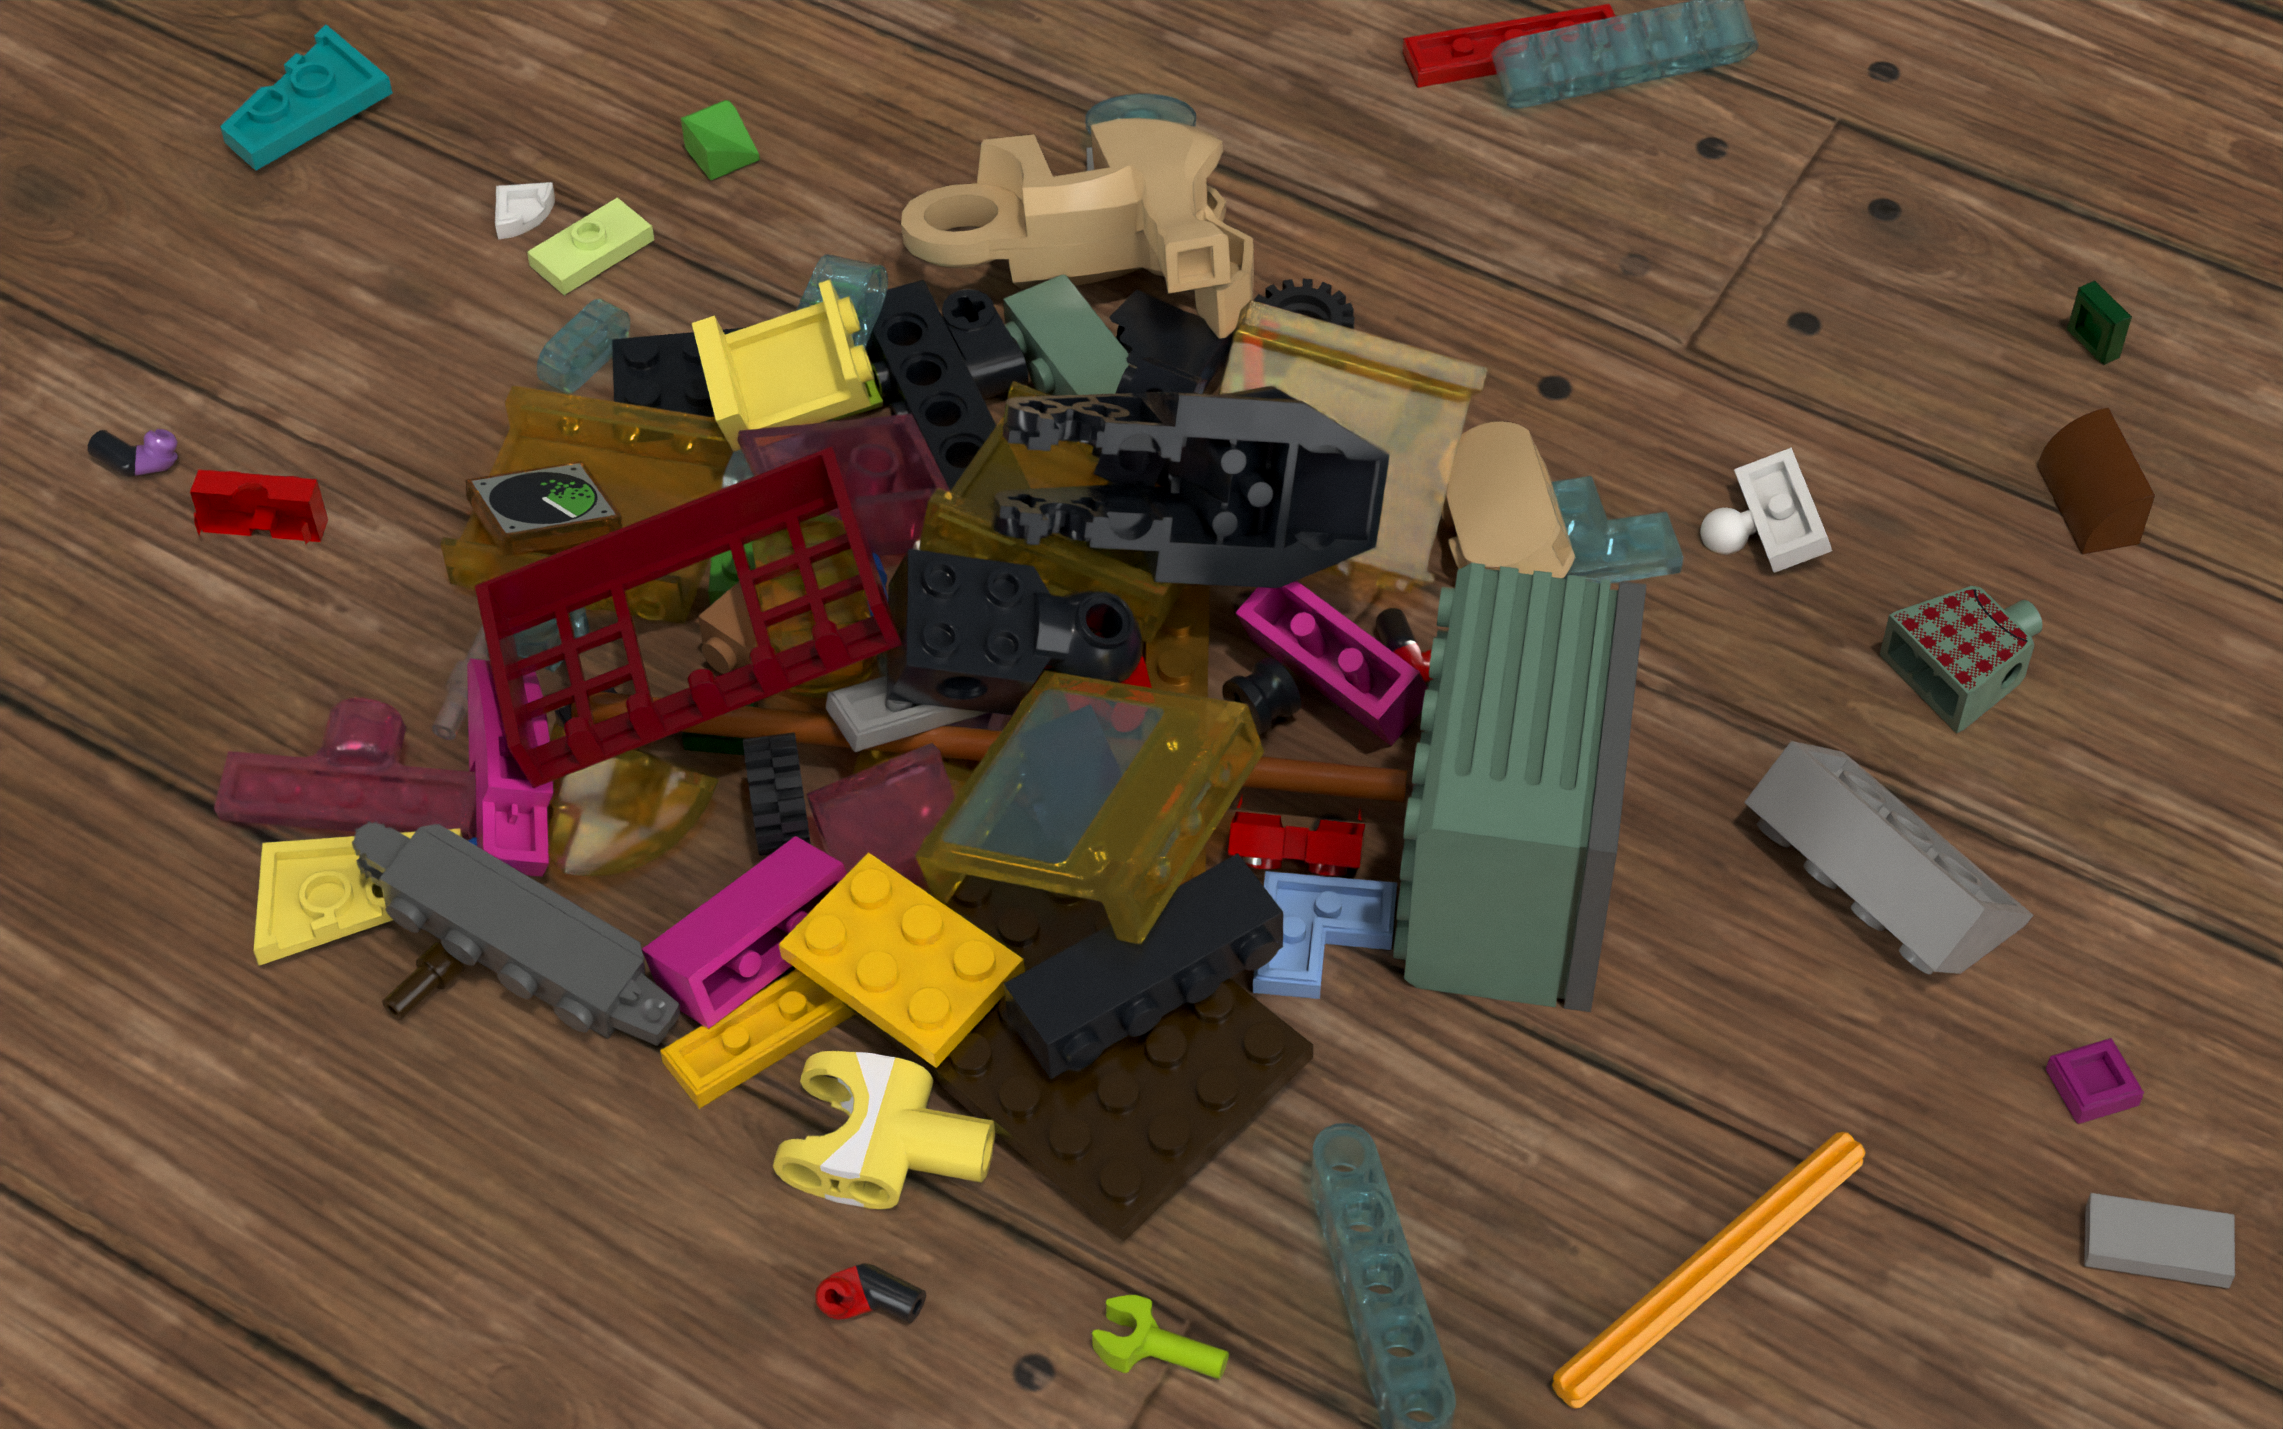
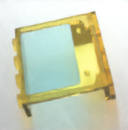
M1044 671L1028 695L1023 698L1018 709L1000 735L989 746L981 762L964 786L958 790L950 806L931 833L925 837L921 847L915 854L933 897L947 904L968 874L1103 902L1117 940L1142 944L1264 753L1248 704Z

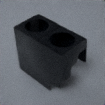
M1135 290L1109 317L1111 322L1119 325L1116 339L1128 352L1129 356L1126 359L1129 364L1137 367L1141 358L1152 356L1207 380L1202 394L1212 395L1231 374L1232 334L1230 333L1226 338L1219 339L1202 317L1186 312L1139 290Z

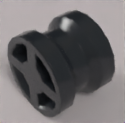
M1265 657L1255 663L1250 675L1246 677L1241 675L1234 676L1222 686L1223 698L1230 715L1237 725L1251 736H1260L1269 730L1273 719L1277 717L1289 718L1301 708V697L1294 679L1279 661L1271 657Z

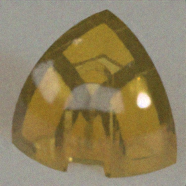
M554 723L550 741L566 736L563 725ZM633 749L553 780V796L549 802L554 809L548 828L549 857L561 872L578 876L613 875L643 866L671 849L696 824L712 798L719 779L654 754Z

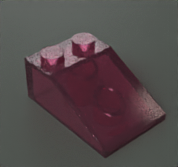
M912 414L739 431L737 441L753 476L833 446L852 487L872 553L882 556L906 553L908 549H913L915 541L925 539L928 550H935V545L941 544L952 493ZM839 508L800 523L802 532L829 540L846 533Z

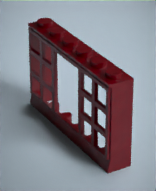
M833 446L474 585L508 748L533 788L902 645L857 508L852 487ZM839 508L846 533L807 548L800 523ZM787 528L794 554L751 570L744 545ZM851 548L859 574L820 589L812 563ZM731 550L758 645L749 654L751 664L717 677L708 669H697L688 676L689 688L653 701L626 591ZM799 569L807 595L763 611L755 585ZM864 590L874 616L838 629L834 622L829 621L825 604ZM612 596L618 622L575 638L570 612ZM812 610L816 623L811 630L813 639L776 653L767 627ZM556 618L562 644L519 660L514 634ZM622 638L629 664L585 681L579 654ZM565 660L571 686L528 703L523 676ZM633 680L636 693L626 700L627 712L595 724L589 696ZM575 702L578 717L571 718L565 723L564 731L566 736L537 746L532 719Z

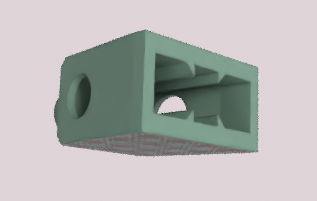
M1969 586L1890 614L1879 655L1957 734L1966 729L2020 685L2026 676L2035 646L2032 637L2041 632L2043 623L2038 610L2029 601L2020 600L2003 609L1982 588Z

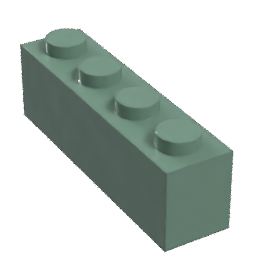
M1066 275L1057 276L1003 299L1004 325L1010 336L1014 337L1019 344L1030 379L1035 389L1041 395L1060 396L1116 393L1120 379L1129 365L1126 359L1129 354ZM1086 444L1089 457L1096 467L1099 458L1092 456L1093 446Z

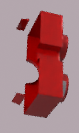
M198 469L190 490L196 512H194V523L198 535H200L202 530L206 533L252 536L254 529L270 530L272 538L305 541V545H307L309 541L321 542L328 522L317 479Z
M1243 794L1240 798L1237 808H1240L1242 805ZM1361 805L1359 807L1358 820H1362ZM1236 811L1230 825L1228 855L1234 856L1238 853L1240 856H1243V860L1248 867L1259 869H1279L1282 867L1283 858L1305 860V863H1308L1309 872L1328 876H1342L1347 874L1348 867L1360 868L1366 824L1320 820L1318 828L1315 831H1310L1309 828L1286 826L1284 828L1281 816Z

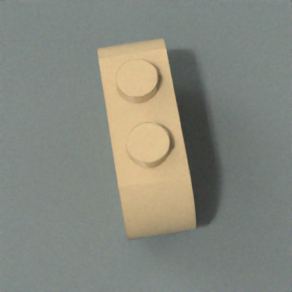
M1489 422L1471 428L1461 434L1447 447L1440 458L1437 467L1444 491L1435 494L1438 507L1447 527L1455 526L1458 536L1450 538L1448 541L1458 568L1460 569L1470 563L1485 564V569L1500 571V566L1519 568L1518 573L1533 575L1535 570L1551 572L1552 577L1564 578L1572 566L1575 554L1547 466L1529 430L1511 422Z

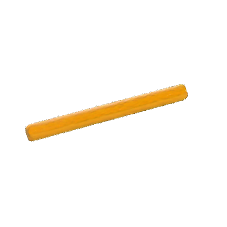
M1845 1131L1837 1132L1560 1367L1554 1373V1381L1552 1383L1553 1390L1557 1396L1562 1398L1573 1409L1583 1407L1862 1166L1866 1153L1862 1144L1855 1141Z

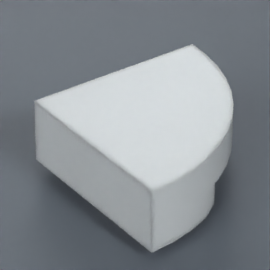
M552 182L496 186L495 227L498 240L524 234L547 218L555 202Z

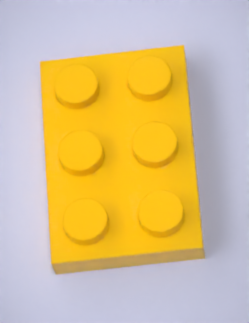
M869 852L779 943L782 959L935 1068L942 1063L1005 995L1004 983L1025 972L1023 958Z

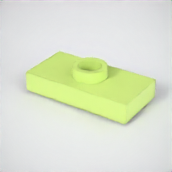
M617 197L527 251L529 265L558 291L566 295L653 242L652 225Z

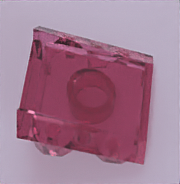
M933 743L807 793L808 803L825 851L828 855L844 864L847 874L869 852L915 885L931 888L974 850L972 837L968 833L947 776L941 752Z

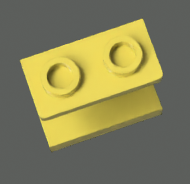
M830 279L818 283L823 302L728 334H724L715 315L692 323L715 419L733 452L871 406L865 382L874 379L872 366L863 344L855 347L852 333L861 331L859 319L850 296L839 299Z

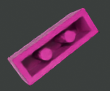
M1298 581L1280 588L1257 587L1236 611L1237 617L1254 643L1390 746L1395 743L1422 711L1427 687L1420 672Z
M795 836L642 948V953L656 985L679 1003L681 1012L706 1028H711L792 966L782 959L779 943L847 875L844 864Z

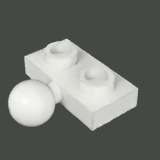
M1792 448L1734 469L1749 510L1740 513L1728 507L1715 509L1704 518L1700 528L1703 544L1709 550L1718 554H1733L1740 551L1746 545L1749 535L1758 532L1774 573L1832 551L1828 536Z

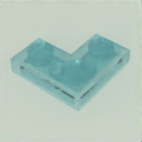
M1592 476L1552 482L1575 554L1572 566L1563 579H1567V575L1586 577L1588 582L1601 583V579L1611 580V583L1681 573L1684 556L1667 512L1607 520Z

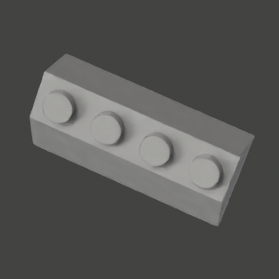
M1791 741L1744 802L1761 817L1757 826L1765 835L1781 846L1788 848L1792 844L1807 858L1803 866L1810 875L1831 889H1836L1839 886L1855 900L1851 905L1852 911L1872 928L1878 931H1883L1885 928L1888 929L1903 943L1899 948L1901 955L1924 973L1932 974L1935 971L1961 974L2023 928L2034 916L1842 751Z

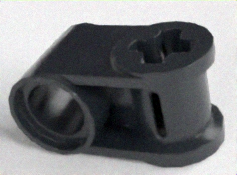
M972 289L958 290L950 294L943 303L942 317L983 399L986 400L1027 386L1029 382L1028 370L1021 348L1015 338L1010 336L994 307L993 301L988 295Z

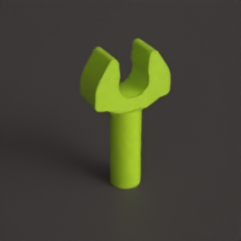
M1124 1295L1106 1300L1107 1319L1119 1325L1129 1326L1134 1330L1132 1334L1125 1337H1119L1103 1330H1093V1350L1108 1367L1122 1373H1128L1132 1366L1142 1358L1152 1356L1221 1379L1228 1362V1351L1160 1329L1152 1317V1301L1148 1298L1138 1295Z

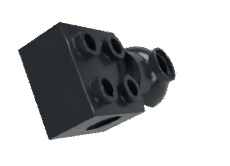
M908 549L888 584V604L902 645L887 650L886 700L1012 716L1046 665L1054 666L1056 670L1073 682L1096 688L1112 687L1128 679L1140 663L1143 639L1139 622L1124 600L1117 595L1098 590L1074 591L1065 596L1051 595L1034 566ZM1089 627L1098 630L1104 638L1095 635Z

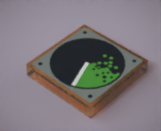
M583 461L465 480L466 499L501 553L505 556L585 543L622 528V515Z

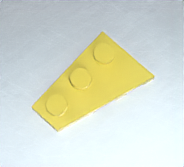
M460 828L448 829L463 838ZM403 832L401 834L411 838L415 832ZM355 836L262 843L254 953L259 966L393 920L386 912L381 887L373 883L370 877L366 879L365 874L360 873L356 861L359 859V855L356 856L352 845Z

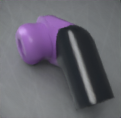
M157 429L155 432L150 430L145 434L143 439L144 445L131 446L110 432L100 430L89 440L87 450L92 457L123 476L131 477L167 471L178 457L177 453L174 452L178 442L171 432Z

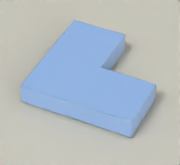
M1265 871L1264 888L1283 911V948L1278 950L1271 961L1254 970L1253 993L1320 999L1325 944L1391 950L1397 883Z

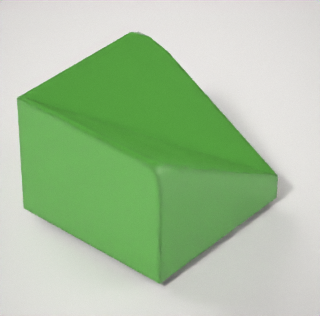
M724 100L681 118L685 149L710 180L760 160L759 153L736 108L729 100Z

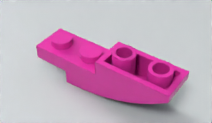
M470 658L467 664L469 772L475 773L477 847L525 875L543 877L549 864L547 806L553 796V781L535 788L532 787L508 748L491 663L489 660ZM536 672L524 675L523 681L528 703L542 698L543 694ZM545 713L532 719L537 746L550 742L547 715Z

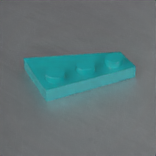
M325 24L314 35L316 44L304 56L295 53L284 64L286 73L273 86L260 87L220 126L224 143L254 170H258L393 94L389 76Z

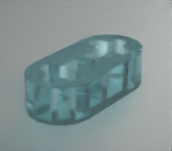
M602 299L590 302L543 347L537 362L539 380L566 394L575 392L613 357L612 339L628 337L630 330L629 314Z

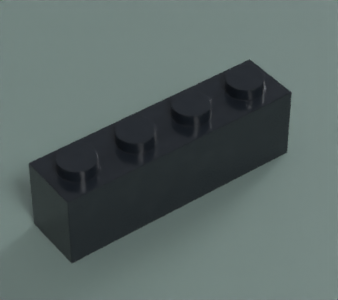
M1237 853L1004 983L1008 1020L1050 1079L1068 1069H1082L1093 1063L1105 1048L1128 1035L1135 1037L1148 1032L1158 1024L1163 1015L1186 1002H1200L1213 994L1221 982L1244 969L1256 970L1271 961L1278 950L1283 948V911Z

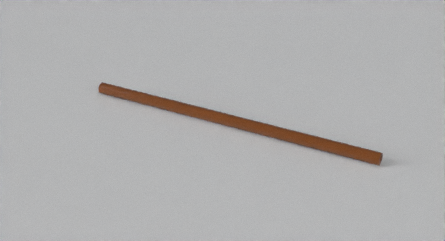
M599 692L589 696L595 723L627 712L626 700L631 695ZM652 697L653 701L661 699L660 697ZM575 702L571 704L572 718L578 717ZM744 706L679 731L749 739L795 732L796 743L852 749L830 714ZM947 725L864 749L1400 803L1405 801L1407 770Z

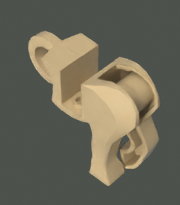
M1123 118L1090 125L1094 170L1054 177L1035 135L986 139L981 143L977 183L949 185L927 191L909 201L902 211L903 244L912 255L937 266L967 268L990 263L995 259H1008L1012 282L1020 289L1031 288L1060 275H1066L1073 285L1076 286L1121 277L1144 268L1154 275L1165 277L1168 294L1194 289L1197 313L1205 319L1208 326L1219 339L1226 338L1246 321L1252 312L1254 289L1253 238L1223 223L1226 213V201L1215 188L1207 185V177L1217 167L1223 153V144L1213 134L1190 125L1150 118ZM956 227H980L969 231H945Z

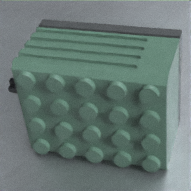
M1470 563L1458 569L1455 588L1443 586L1441 588L1437 626L1447 627L1449 630L1438 629L1437 637L1433 639L1429 667V678H1433V680H1430L1429 688L1425 690L1420 730L1425 732H1422L1420 743H1417L1412 776V784L1416 785H1413L1412 797L1408 798L1403 835L1405 842L1400 871L1401 886L1396 918L1398 923L1393 958L1406 960L1404 979L1418 989L1556 1007V1000L1560 998L1565 999L1564 1009L1591 1012L1617 856L1647 584L1620 581L1619 589L1611 590V580L1601 579V583L1586 581V577L1567 575V579L1552 577L1551 572L1534 570L1533 575L1518 573L1519 568L1500 566L1499 571L1485 569V564Z

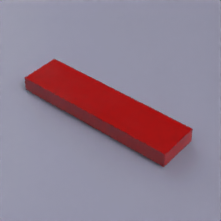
M1604 4L1403 38L1402 53L1417 88L1621 54L1625 53L1627 38L1611 5Z

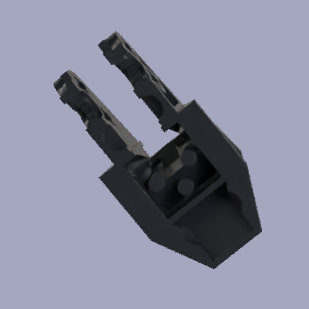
M1273 385L1222 395L1142 392L1016 397L1006 401L1002 435L1008 443L1025 444L1028 450L1051 451V445H1058V441H1074L1094 446L1101 454L1118 455L1119 450L1157 452L1162 458L1169 459L1166 487L1147 486L1144 481L1134 480L1132 484L1000 491L995 495L992 529L1002 535L1023 539L1026 544L1039 545L1040 538L1049 537L1052 533H1059L1070 539L1085 541L1090 548L1143 550L1154 582L1280 588L1376 548L1390 455L1377 445L1347 429L1307 403L1295 399Z

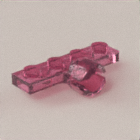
M348 698L341 700L330 710L322 747L314 756L292 757L228 751L214 810L219 819L223 821L356 832V828L359 829L367 824L368 821L371 823L378 821V824L384 823L385 828L391 827L400 833L416 832L419 827L440 824L447 829L460 828L463 838L468 841L475 838L477 831L475 772L411 767L399 764L407 729L399 711L377 700Z

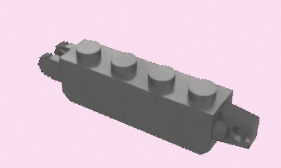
M368 821L367 824L359 829H355L356 834L352 845L356 856L359 855V859L356 861L360 873L365 874L366 879L370 877L373 883L381 887L387 914L403 928L415 933L419 932L422 928L442 940V946L454 958L470 966H474L478 961L498 973L499 981L508 990L524 999H530L535 995L553 1006L555 1014L565 1024L579 1032L586 1033L589 1029H592L609 1039L613 1032L618 1029L658 1046L666 1037L671 1027L675 1025L680 1016V1005L645 976L644 957L639 941L440 824L419 827L411 838L391 827L385 828V824H378V821L375 823Z

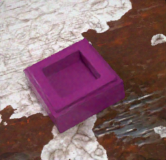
M2112 1038L2052 1055L2046 1066L2048 1075L2077 1125L2140 1105L2144 1095V1091Z

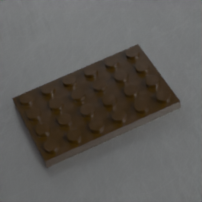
M1019 810L927 891L928 894L1023 958L1025 971L1140 908L1139 905ZM1230 978L1221 982L1217 990L1206 999L1197 1003L1186 1002L1163 1015L1158 1024L1148 1032L1135 1037L1128 1035L1105 1048L1101 1055L1090 1065L1079 1070L1068 1069L1052 1079L1047 1075L1008 1020L1005 995L937 1068L842 1001L844 1005L910 1061L924 1067L937 1084L977 1118L994 1121L995 1133L1123 1242L1313 1059V1044Z

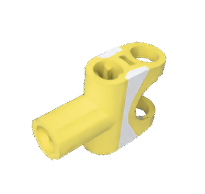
M822 1051L811 1055L806 1060L800 1079L803 1088L816 1098L832 1103L831 1107L844 1111L849 1116V1119L834 1132L822 1136H807L806 1140H785L779 1144L773 1168L776 1174L792 1187L838 1203L870 1209H888L898 1204L908 1169L976 1182H983L986 1179L993 1154L995 1139L994 1121L926 1109L934 1080L924 1067L905 1059L865 1052ZM824 1075L833 1076V1077H836V1078H838V1079L829 1078V1077L824 1076Z

